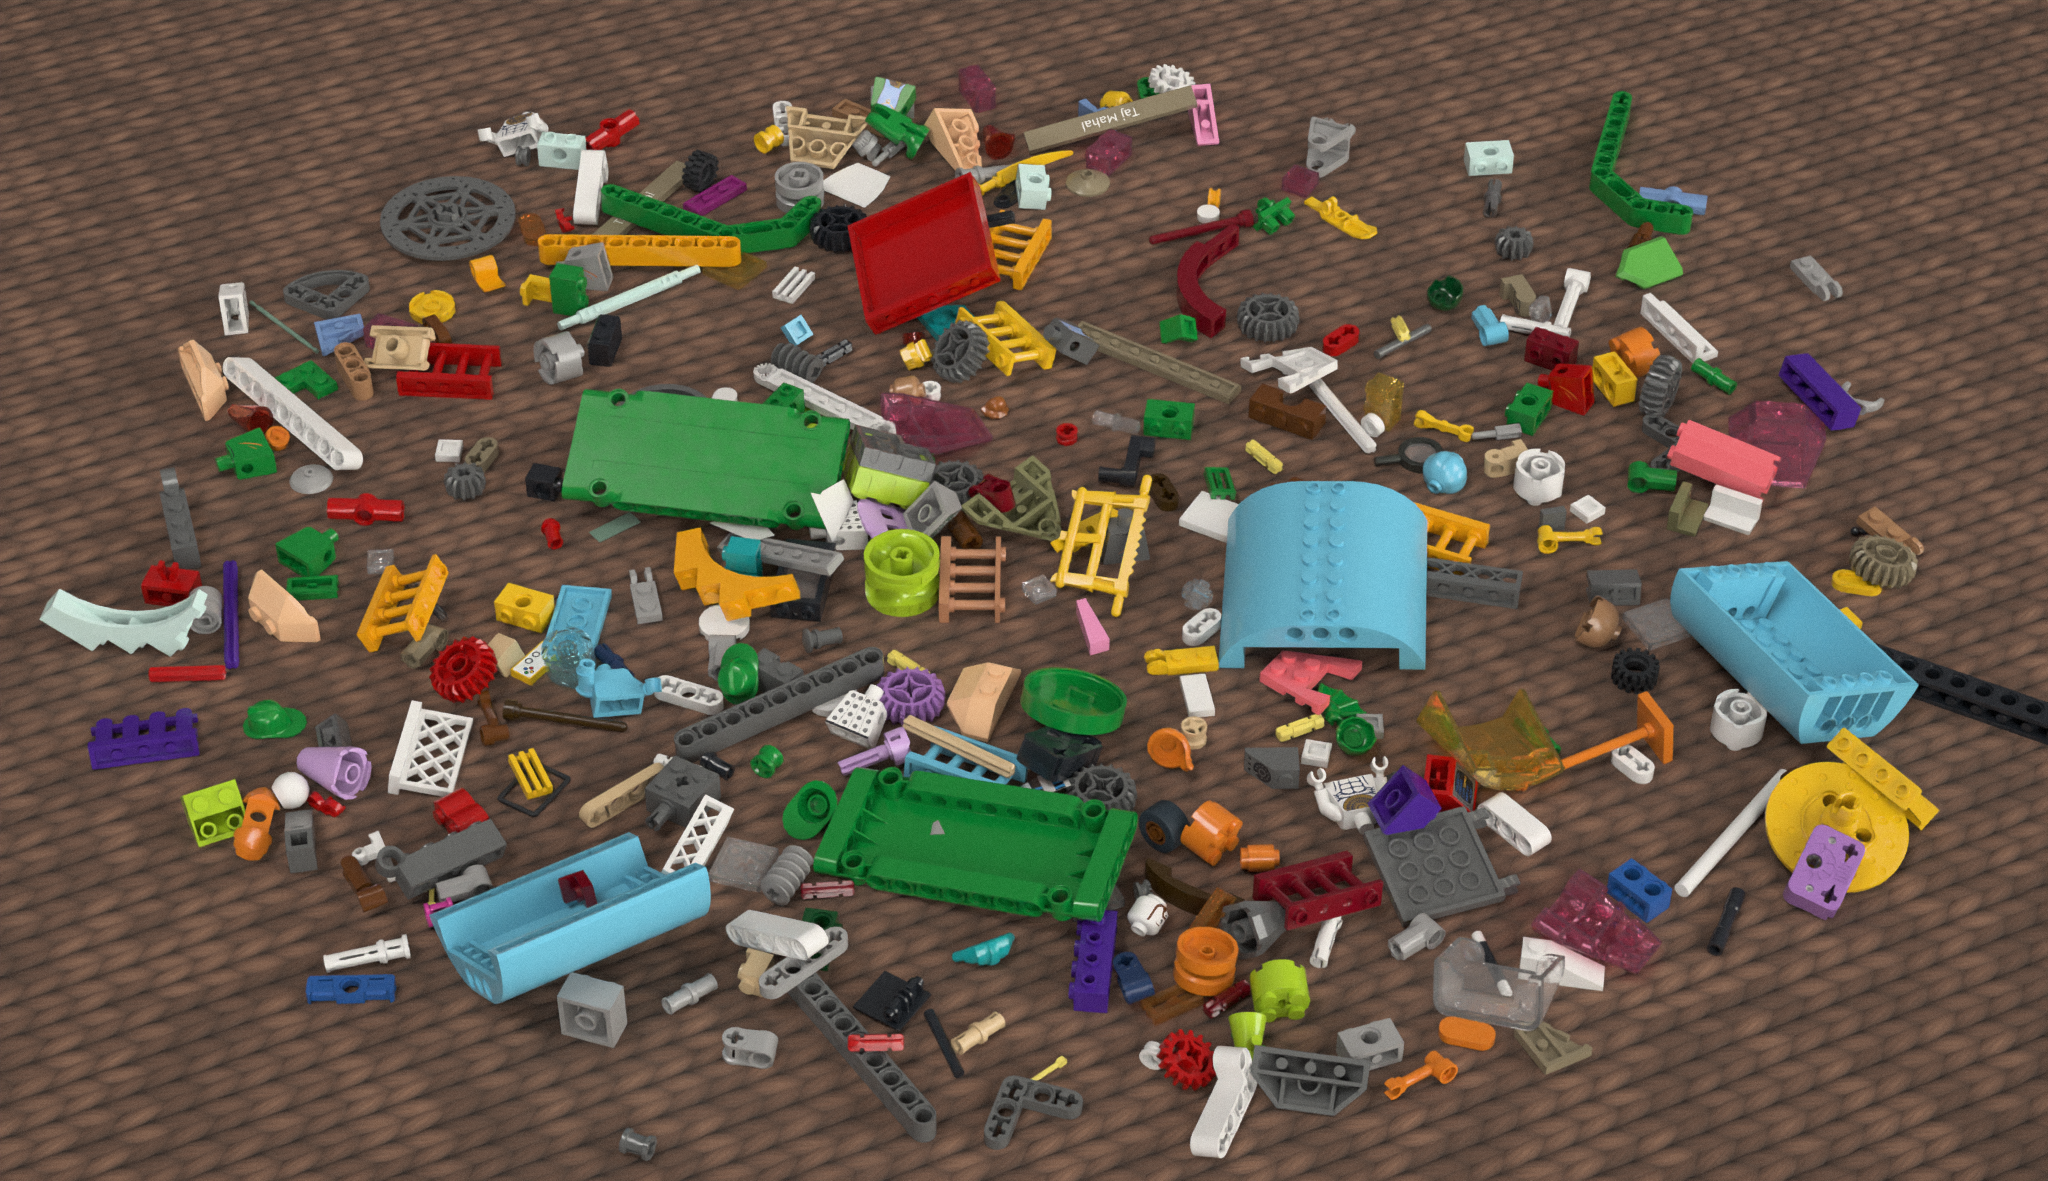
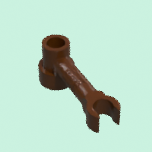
M481 691V694H478L480 700H477L488 724L479 726V734L482 745L489 746L494 745L496 741L509 739L510 735L507 724L499 725L492 707L489 691Z

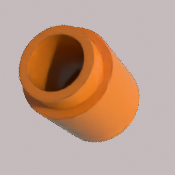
M1273 844L1247 845L1246 848H1240L1241 869H1247L1248 872H1267L1274 870L1275 866L1280 864L1279 849L1274 850Z

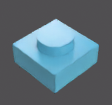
M802 315L797 316L781 327L788 341L794 344V346L813 335Z

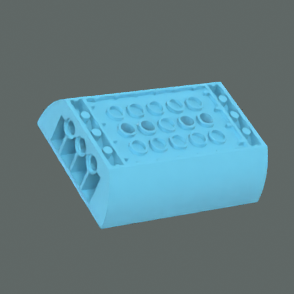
M1788 561L1680 568L1677 572L1670 598L1673 617L1800 744L1831 741L1842 728H1846L1857 738L1875 736L1903 709L1919 685Z

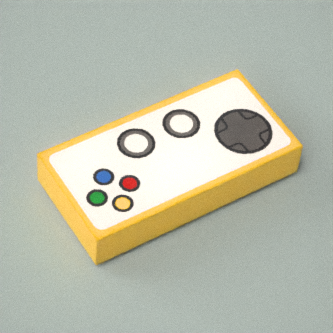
M541 641L510 669L511 676L531 686L558 662L557 657L541 655L544 641ZM549 644L548 649L562 650L552 644Z

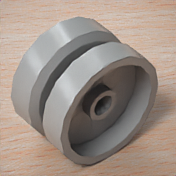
M792 162L783 165L776 171V205L781 211L788 213L806 196H816L821 199V207L824 205L823 172L820 167L808 162Z

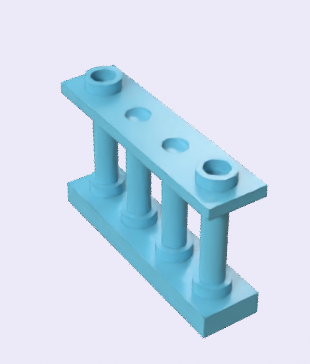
M940 727L937 728L1015 764L1014 775L1010 778L1000 775L995 781L984 778L982 776L989 769L932 742L930 749L924 756L911 751L905 756L904 777H910L913 771H924L1005 785L1011 778L1023 783L1027 781L1028 768L1017 761V754ZM940 753L952 757L948 764L935 759ZM963 762L976 766L971 773L959 769Z

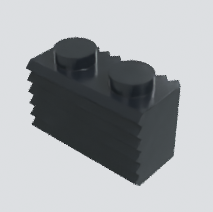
M600 314L587 343L590 365L612 366L622 340L619 316Z

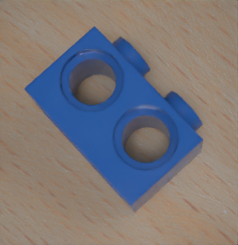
M1631 858L1609 873L1606 893L1645 923H1648L1669 908L1672 888L1649 872L1646 867Z

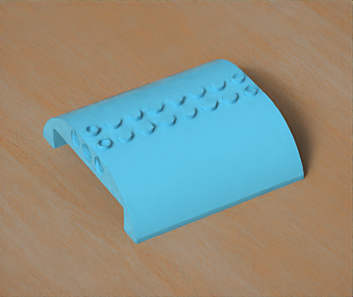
M1356 481L1286 482L1263 488L1249 495L1239 503L1228 519L1219 668H1244L1246 647L1399 648V669L1425 670L1427 519L1423 512L1406 496L1390 488Z
M628 832L429 916L448 957L465 983L473 991L490 1002L499 1004L705 916L709 911L711 902L710 882L706 867L698 863H693L667 875L648 867L638 836ZM584 870L593 884L597 904L586 908L582 902L578 903L577 900L565 904L562 900L558 879Z

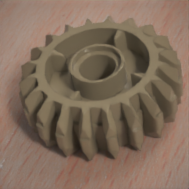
M1874 534L1873 537L1870 535L1859 537L1858 541H1855L1854 545H1852L1848 562L1851 565L1850 569L1856 571V576L1863 577V581H1869L1872 585L1876 584L1881 588L1886 586L1889 589L1893 587L1901 589L1902 586H1907L1912 581V578L1915 577L1918 567V560L1915 558L1916 554L1911 552L1910 547H1905L1903 542H1897L1894 538L1889 539L1886 535L1880 537L1877 534Z

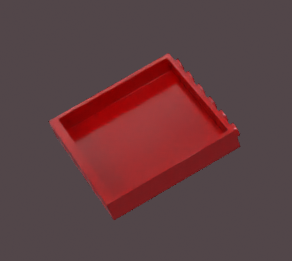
M971 172L848 225L864 317L875 335L1001 281L980 186Z

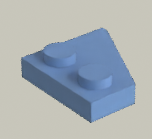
M361 314L314 322L322 356L334 352L335 346L340 343H351L365 335Z

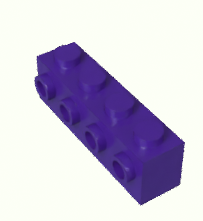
M1809 353L1785 356L1778 376L1831 431L1853 428L1861 407Z
M1105 910L1100 922L1078 919L1077 936H1081V939L1075 940L1074 957H1078V961H1072L1071 978H1075V982H1070L1069 999H1074V1011L1107 1013L1117 934V911Z

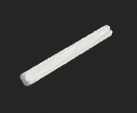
M1320 378L1310 383L1309 387L1327 406L1363 451L1367 454L1375 452L1377 444Z

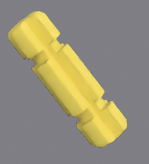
M1399 315L1397 318L1392 317L1390 321L1398 340L1401 342L1405 339L1409 340L1411 338L1410 331L1403 318Z
M1256 440L1246 443L1245 451L1270 472L1277 474L1282 471L1283 463L1263 446H1260Z
M892 650L887 655V662L900 670H905L907 666L909 669H915L918 666L920 671L925 670L924 667L920 668L919 664L897 650Z
M1321 714L1310 715V719L1305 717L1288 723V727L1286 725L1277 727L1276 737L1280 742L1290 740L1291 736L1296 738L1312 732V729L1318 730L1323 728L1325 720Z

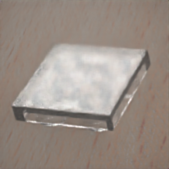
M1667 598L1623 612L1622 619L1648 650L1692 637L1673 617L1670 601Z
M727 836L708 873L709 881L760 893L761 881L776 861L779 849Z

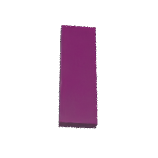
M730 175L684 202L683 209L704 216L745 192L747 184Z

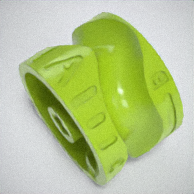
M910 529L889 530L871 539L864 550L865 596L869 604L877 611L895 617L918 615L934 606L939 599L940 582L938 574L940 555L936 542L928 535Z

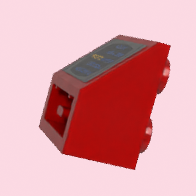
M1427 754L1424 779L1442 808L1438 813L1465 806L1468 813L1475 811L1478 778L1454 757Z

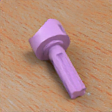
M904 727L883 733L885 738L884 745H879L839 761L838 765L842 775L851 774L856 767L866 768L887 760L889 757L896 766L905 763V756L911 750L909 747L910 740Z

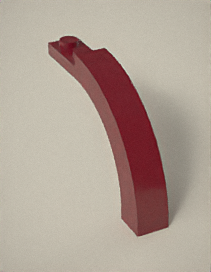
M1233 223L1205 244L1196 241L1184 253L1178 266L1176 293L1179 308L1183 315L1196 318L1197 330L1209 338L1214 337L1225 328L1226 309L1213 302L1204 294L1198 284V280L1206 269L1239 245L1240 227Z

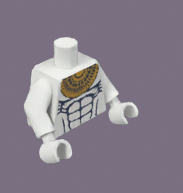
M524 112L520 116L507 119L498 133L491 132V128L479 129L478 135L480 142L488 141L498 145L503 156L506 157L516 154L518 146H521L522 149L530 147V150L537 148L542 132H548V125L539 118L538 113Z
M1384 756L1383 767H1377L1375 757L1373 758L1370 767L1376 773V778H1373L1372 774L1328 782L1323 785L1322 782L1326 779L1324 769L1319 768L1317 770L1319 780L1315 779L1311 771L1307 776V782L1316 789L1314 795L1321 814L1336 822L1343 830L1357 828L1362 835L1365 831L1373 830V824H1376L1377 821L1367 803L1387 783L1384 771L1388 766V759Z

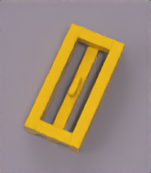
M534 748L528 749L526 754L524 751L518 752V756H514V754L508 755V762L527 800L553 792V785ZM528 760L531 761V763H532V765H533L535 771L537 772V774H538V776H539V778H540V780H541V782H542L544 788H542V786H541L539 780L537 779V777H536V775H535V773H534V771H533V769H532V767H531V765H530V763H529ZM522 762L535 788L534 791H532L518 763Z

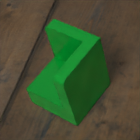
M1179 314L1159 321L1161 342L1164 344L1176 340L1187 342L1198 340L1196 318Z

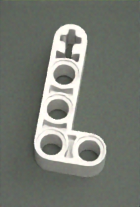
M605 150L581 151L573 211L574 224H598L601 188L603 183L608 182V163Z
M1217 1046L1214 1051L1213 1066L1218 1080L1191 1136L1190 1148L1195 1156L1223 1158L1229 1149L1257 1087V1082L1251 1075L1253 1061L1247 1048Z

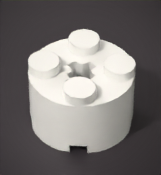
M1535 448L1522 452L1518 457L1515 467L1513 488L1516 493L1533 506H1538L1542 502H1549L1562 495L1565 473L1563 458L1548 450V453L1540 452V449Z
M1739 689L1726 690L1717 696L1710 725V731L1713 736L1733 751L1757 744L1763 737L1767 710L1749 692L1747 694L1738 693Z

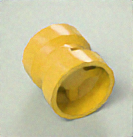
M776 125L767 127L765 132L760 131L753 138L756 148L763 154L771 151L773 147H778L784 143L783 133Z

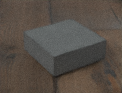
M1565 507L1541 509L1538 529L1541 526L1548 525L1552 528L1553 532L1564 530L1567 514Z

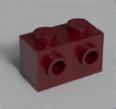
M1536 326L1526 340L1524 361L1549 370H1553L1557 364H1576L1579 341Z

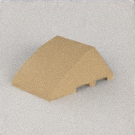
M786 106L791 163L808 162L818 167L834 169L867 126L865 122L866 117L849 115L848 119L808 114L806 108Z

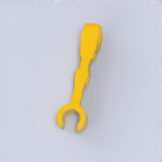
M1424 410L1417 411L1415 415L1417 419L1414 421V426L1417 428L1433 427L1441 432L1458 435V438L1463 442H1469L1474 432V428L1471 425L1456 426L1445 420L1440 421Z

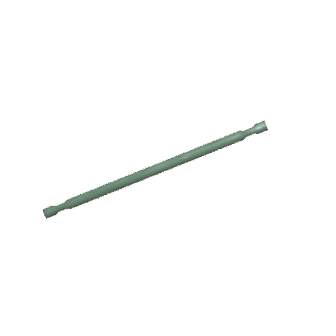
M252 300L249 302L250 305L254 306L308 348H311L313 352L319 353L316 347H313L312 344L261 306H258Z

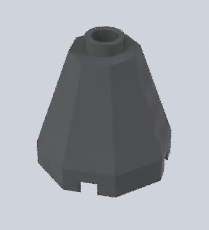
M1242 901L1224 906L1222 913L1225 912V916L1220 918L1219 921L1220 929L1230 934L1237 941L1238 952L1241 953L1238 954V958L1243 960L1262 955L1286 930L1284 928L1286 910L1277 902Z

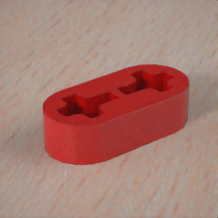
M1345 324L1323 338V353L1328 356H1339L1356 345L1359 341V328L1352 324Z

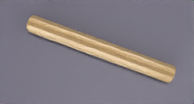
M909 715L903 721L905 730L1003 777L1010 778L1015 773V764L923 720Z

